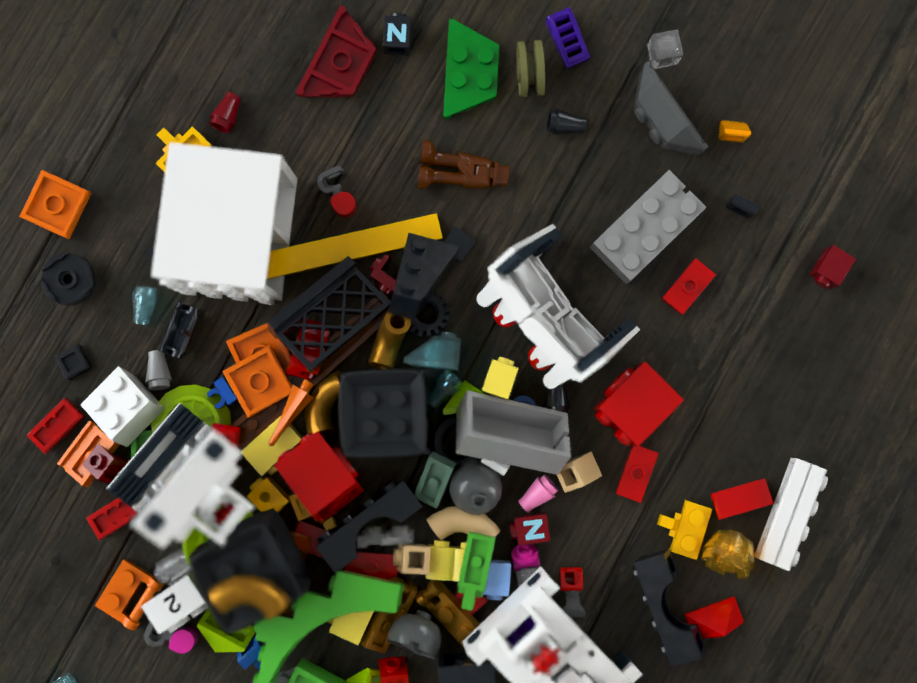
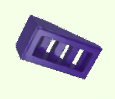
M571 7L548 16L546 25L565 68L569 69L589 60L590 55ZM567 21L566 24H563L559 27L556 26L561 22ZM571 30L572 33L560 37L561 33ZM572 40L576 41L575 44L570 45L566 48L564 47L565 43H568ZM578 49L581 52L570 58L567 55L568 53H571Z

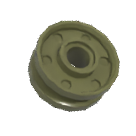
M534 40L532 53H527L524 41H517L516 68L520 98L527 97L529 85H534L537 96H544L545 63L542 40Z

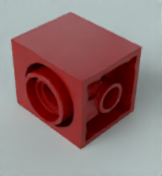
M644 361L636 364L633 368L628 367L606 388L604 391L606 396L593 409L597 412L595 415L596 419L605 427L611 426L616 431L613 435L624 446L638 447L684 399Z
M317 431L314 434L309 433L304 436L299 442L300 445L292 451L287 450L278 457V462L274 466L311 516L323 524L363 493L364 490L355 480L358 473L337 446L331 448Z

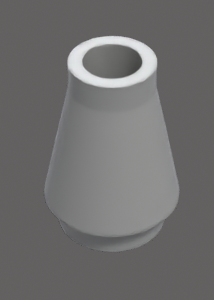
M159 350L148 352L149 359L145 381L148 384V389L165 390L170 388L172 378L165 359V353Z

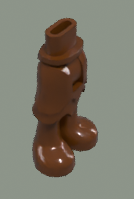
M423 140L417 189H427L432 184H456L469 189H485L488 187L495 189V185L507 186L509 166L498 165V161L493 163L490 159L470 155L466 152L457 151L458 155L443 153L436 150L432 141ZM427 166L457 167L459 173L435 170Z

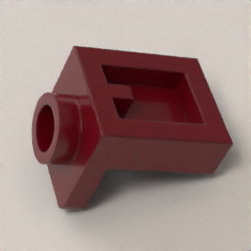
M97 444L83 462V467L97 480L110 484L129 461L123 457L111 454L105 447Z

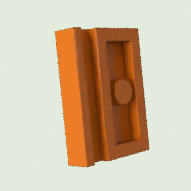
M88 421L57 464L62 466L82 486L89 487L95 477L83 467V462L97 444L105 447L111 454L115 452L120 444L111 441L95 422Z

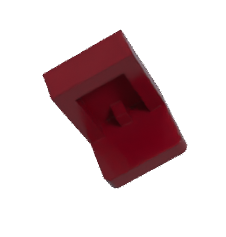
M385 254L382 259L378 257L370 268L372 271L370 276L379 283L377 288L390 296L393 293L396 280L384 273V270L391 262L390 257Z

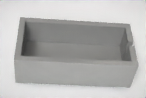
M670 170L647 190L590 247L625 284H628L706 208L691 191L687 193L683 191L686 186Z
M472 391L466 392L456 409L457 454L556 475L559 474L571 458L570 438L566 437L569 434L568 413Z

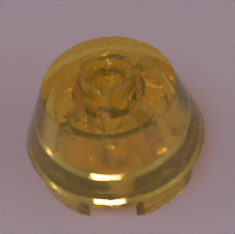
M717 530L702 547L703 555L701 560L706 561L705 566L721 575H724L725 572L737 573V579H747L750 571L754 569V544L737 531Z

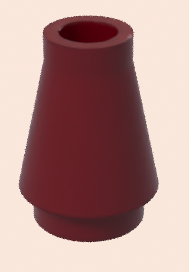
M227 92L224 99L210 115V125L220 132L229 133L230 129H233L235 126L241 98L234 93Z

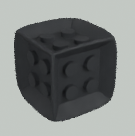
M405 369L370 370L341 374L339 415L341 444L345 458L399 457L421 453L428 455L431 453L432 423L428 371Z
M274 508L239 522L225 538L227 542L223 546L210 538L207 542L198 545L189 555V563L194 579L214 618L227 634L249 627L266 617L259 609L251 605H238L227 613H222L209 597L208 590L214 585L233 576L255 575L272 581L291 600L290 604L302 597L310 585V578L304 560L284 521Z

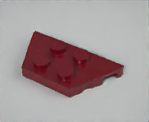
M340 5L295 92L297 96L354 97L377 50L364 35L359 25L354 22L344 6Z

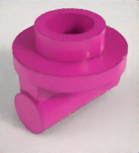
M517 545L513 548L511 556L514 570L540 565L538 550L534 545Z

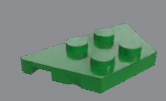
M449 19L443 119L452 118V115L464 110H471L478 104L490 102L496 99L499 45L454 19Z

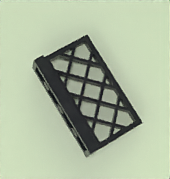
M348 256L267 321L268 330L275 339L278 338L302 365L312 373L389 308L390 301L356 268V263ZM356 277L363 284L362 292L347 291V283ZM331 296H343L342 308L327 307V300ZM346 297H362L361 309L345 308ZM365 298H376L382 304L376 310L364 309ZM312 312L323 313L322 325L306 324L307 316ZM326 313L342 314L341 326L325 325ZM345 314L361 315L360 323L356 326H344ZM291 329H302L301 342L289 341L285 334ZM306 330H321V342H305ZM325 331H341L340 340L336 343H324ZM304 347L320 348V356L310 363L304 357Z

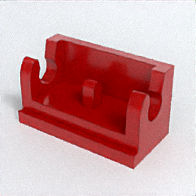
M307 319L306 324L322 325V323ZM302 329L299 330L296 341L301 342ZM306 330L305 342H321V330ZM325 331L324 343H327L330 331ZM304 347V357L310 363L320 356V348ZM292 354L286 375L312 380L314 374H318L320 366L310 373Z

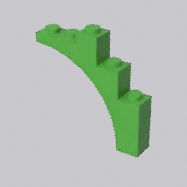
M340 570L337 571L336 575L332 576L329 591L332 592V596L307 590L302 597L292 603L291 610L295 612L294 616L279 613L269 620L265 618L255 623L254 632H257L255 640L266 642V644L262 645L258 661L261 662L259 673L255 674L253 683H276L278 674L286 659L300 641L319 625L333 618L353 612L365 611L397 613L400 610L405 583Z

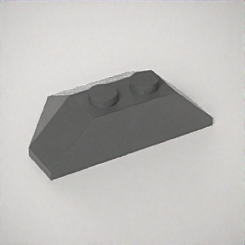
M650 61L646 62L640 72L634 104L635 115L641 123H646L650 129L649 134L656 144L660 143L663 149L701 155L709 146L693 126Z

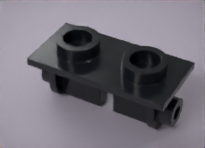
M177 302L161 343L160 352L179 359L186 355L185 350L197 318L201 316L199 315L200 309Z

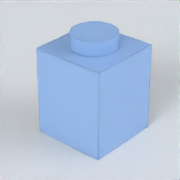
M491 560L487 585L483 595H487V599L503 600V596H509L510 560Z

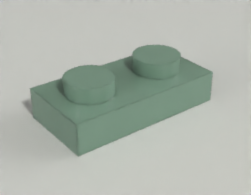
M432 452L414 496L418 500L437 509L443 499L457 463Z

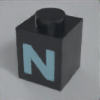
M392 13L391 16L385 15L384 54L410 56L411 17H407L403 13Z

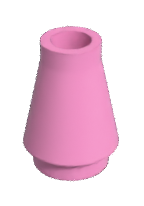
M544 474L541 478L537 477L518 502L529 513L532 509L554 498L558 488Z

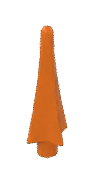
M304 379L299 388L295 385L292 386L281 418L269 440L270 446L275 445L291 422L314 398L308 394L313 387L311 382Z

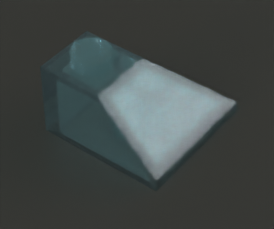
M441 332V336L432 337L404 357V364L406 366L458 371L462 339L456 338L457 333Z

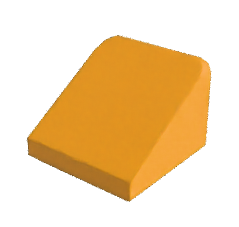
M720 122V140L744 142L751 135V130L746 123Z

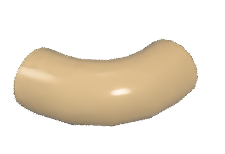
M457 506L447 507L426 519L441 541L454 533L468 534L471 531L495 537L501 531L485 513L471 515L461 511Z

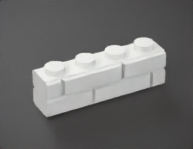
M790 458L754 557L790 571L791 566H796L800 557V552L797 551L801 541L804 542L809 533V527L806 526L809 517H813L818 509L819 503L816 501L818 493L825 489L828 482V477L825 476L826 469L797 458Z

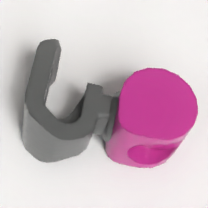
M150 621L144 633V641L147 645L152 647L161 646L166 641H169V648L181 654L190 651L198 642V633L191 626H183L172 633L165 630L160 635H155L156 629Z

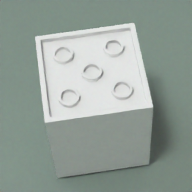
M169 143L151 277L160 280V285L174 289V291L180 292L183 295L196 296V293L200 292V294L206 295V297L222 299L223 295H227L232 300L248 302L249 298H254L258 303L274 305L275 301H282L285 276L267 280L270 251L289 247L298 180L282 155Z

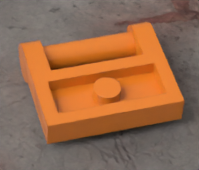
M124 559L95 606L120 621L126 628L136 631L140 625L139 620L144 613L141 606L153 599L157 591H161L164 582L128 559ZM142 582L146 583L148 587L131 614L126 613L125 609Z

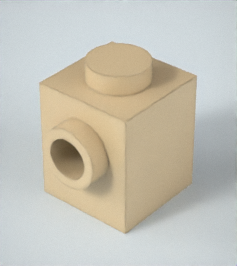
M591 451L570 459L557 476L566 493L600 478L602 474Z
M398 543V549H394L393 565L397 566L396 570L401 573L429 575L431 547L426 544Z

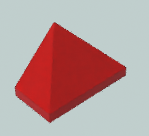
M735 596L684 613L687 623L698 625L703 639L726 636L744 623Z

